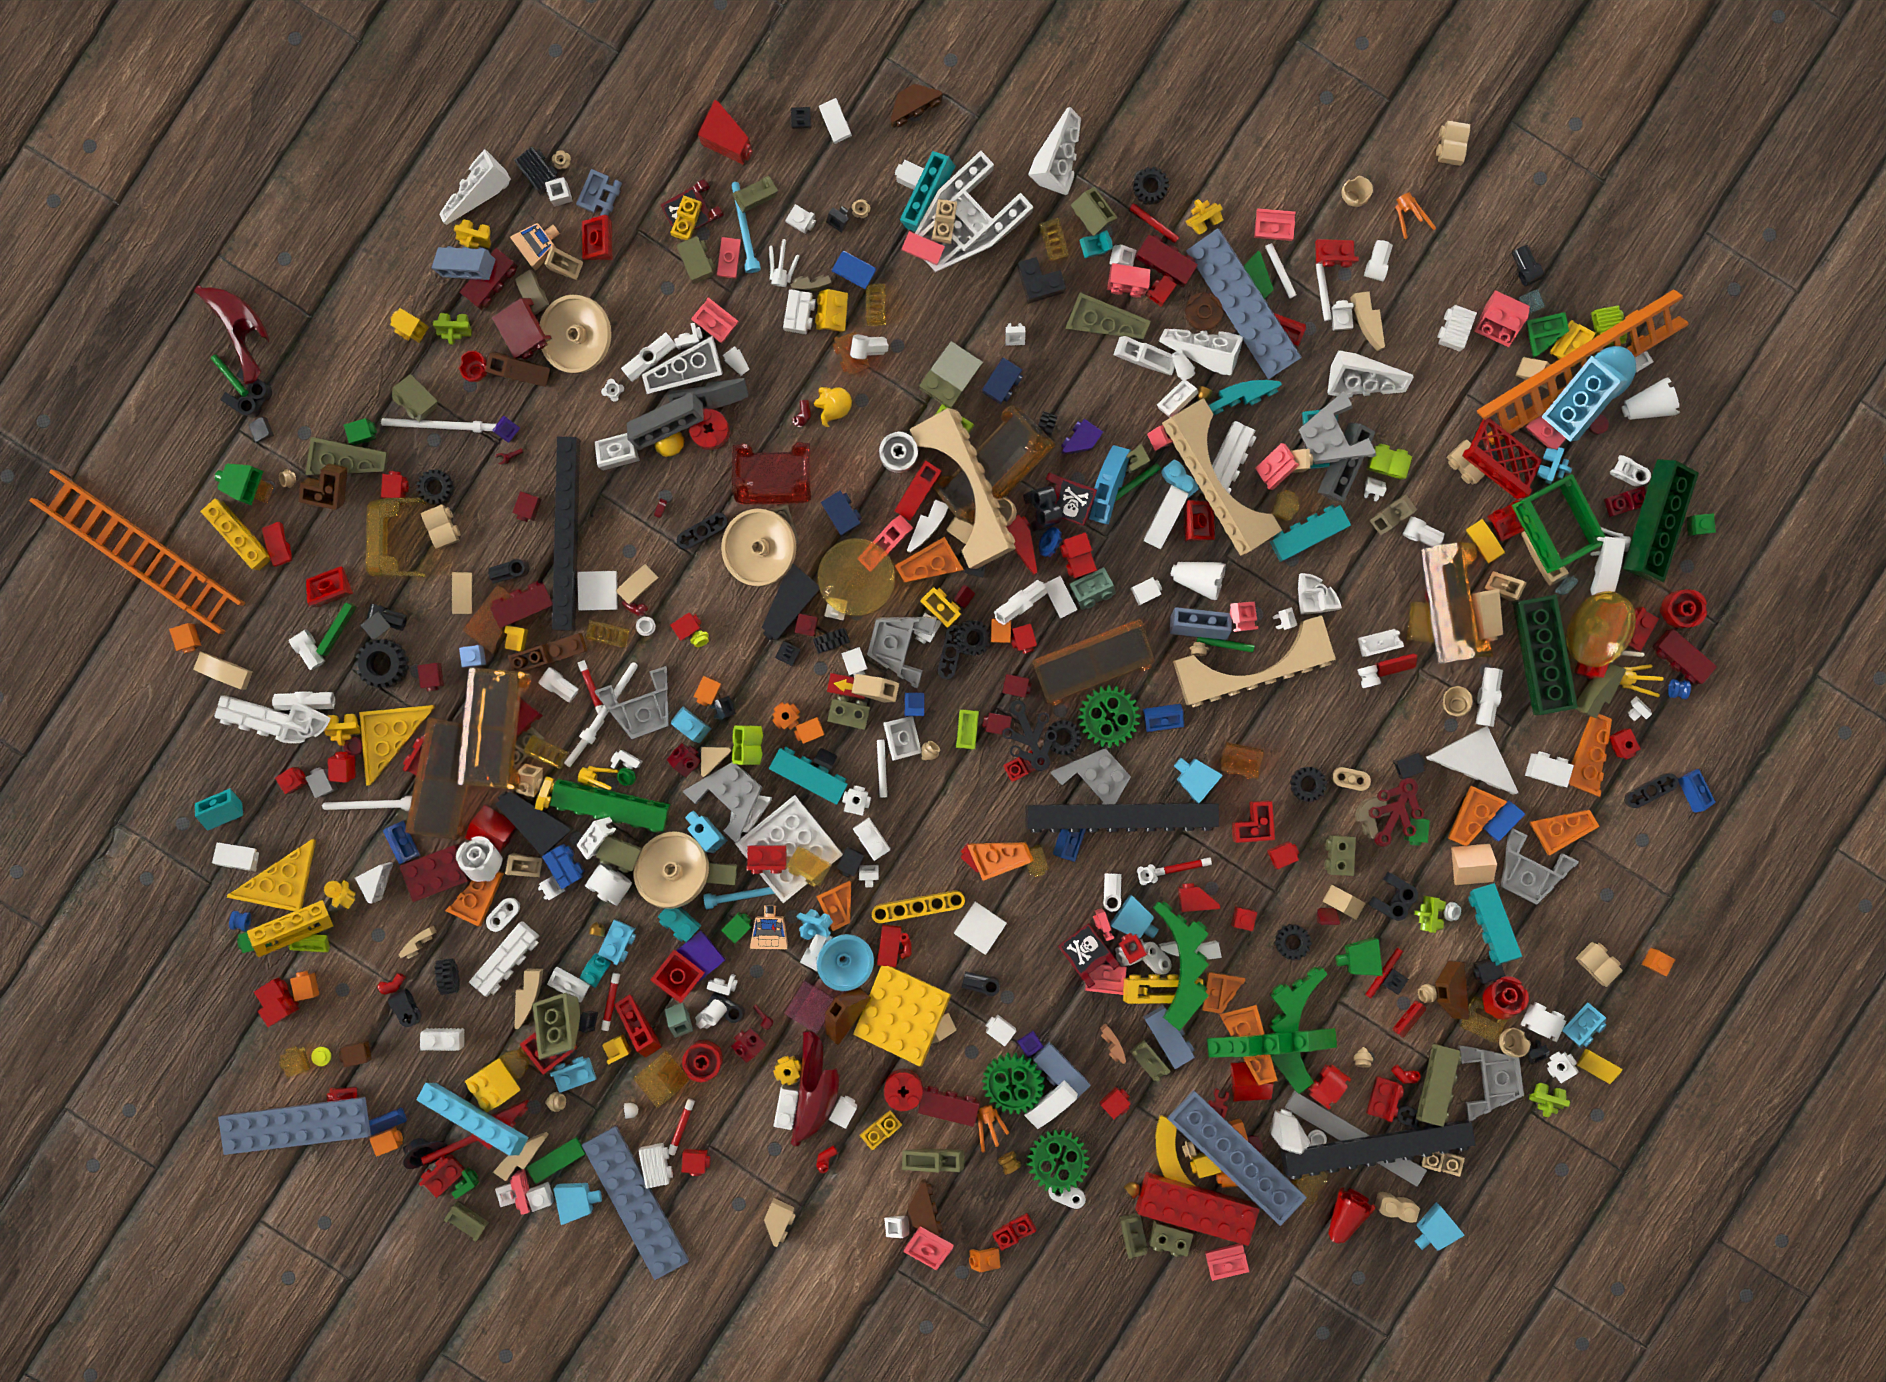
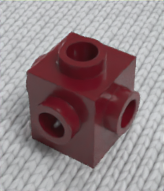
M681 743L667 758V761L674 770L687 778L697 768L701 759L697 756L699 752L693 746L687 747Z
M751 1028L745 1033L743 1030L734 1037L736 1041L731 1045L735 1053L746 1063L766 1046L759 1035Z

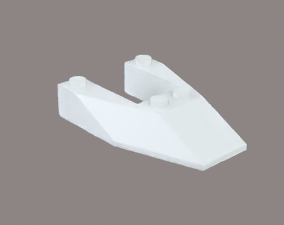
M982 151L977 153L938 190L915 234L932 241L938 199L957 202L951 244L936 242L945 246L938 265L926 261L935 272L992 247L1033 212V206L1020 193L992 219L969 195L994 169V164Z

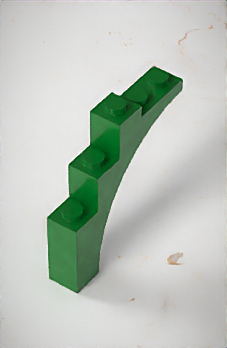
M1163 901L1162 904L1157 902L1152 908L1164 919L1170 928L1177 944L1180 958V977L1177 991L1163 1018L1180 1031L1209 996L1206 993L1207 988L1200 982L1194 983L1209 965L1206 962L1207 957L1199 951L1197 953L1194 952L1209 933L1205 931L1207 927L1200 921L1197 923L1191 921L1187 926V920L1180 914L1175 916L1171 912L1172 908Z
M1315 966L1311 968L1305 978H1299L1293 982L1292 988H1289L1284 983L1272 989L1273 993L1270 996L1283 1012L1282 1015L1277 1014L1271 1019L1269 1026L1274 1033L1298 1031L1301 1013L1309 995L1317 984L1328 975L1322 967L1319 966L1317 968ZM1300 1052L1270 1054L1273 1063L1298 1094L1314 1083L1305 1069Z
M1335 1028L1273 1034L1207 1038L1209 1058L1251 1057L1337 1048Z

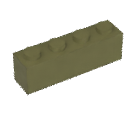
M1432 1045L1416 1120L1442 1127L1448 1121L1449 1113L1447 1110L1448 1105L1451 1104L1453 1099V1093L1451 1092L1453 1085L1457 1081L1456 1069L1461 1063V1051L1440 1045Z

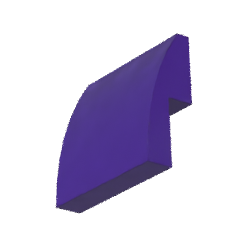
M702 930L676 950L704 972L700 980L726 960Z

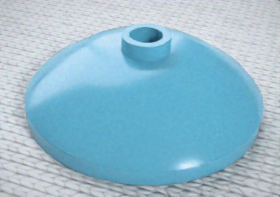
M1612 346L1600 351L1594 357L1615 368L1628 379L1626 384L1615 395L1614 398H1616L1630 386L1636 372V360L1628 349L1621 346Z
M840 935L832 938L822 947L817 958V971L821 980L828 987L838 991H849L861 986L869 978L874 966L871 948L863 939L855 935ZM845 956L843 961H839L840 957Z

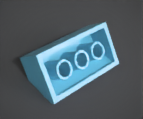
M1591 356L1543 414L1542 418L1569 441L1579 440L1626 384L1628 379L1615 368Z

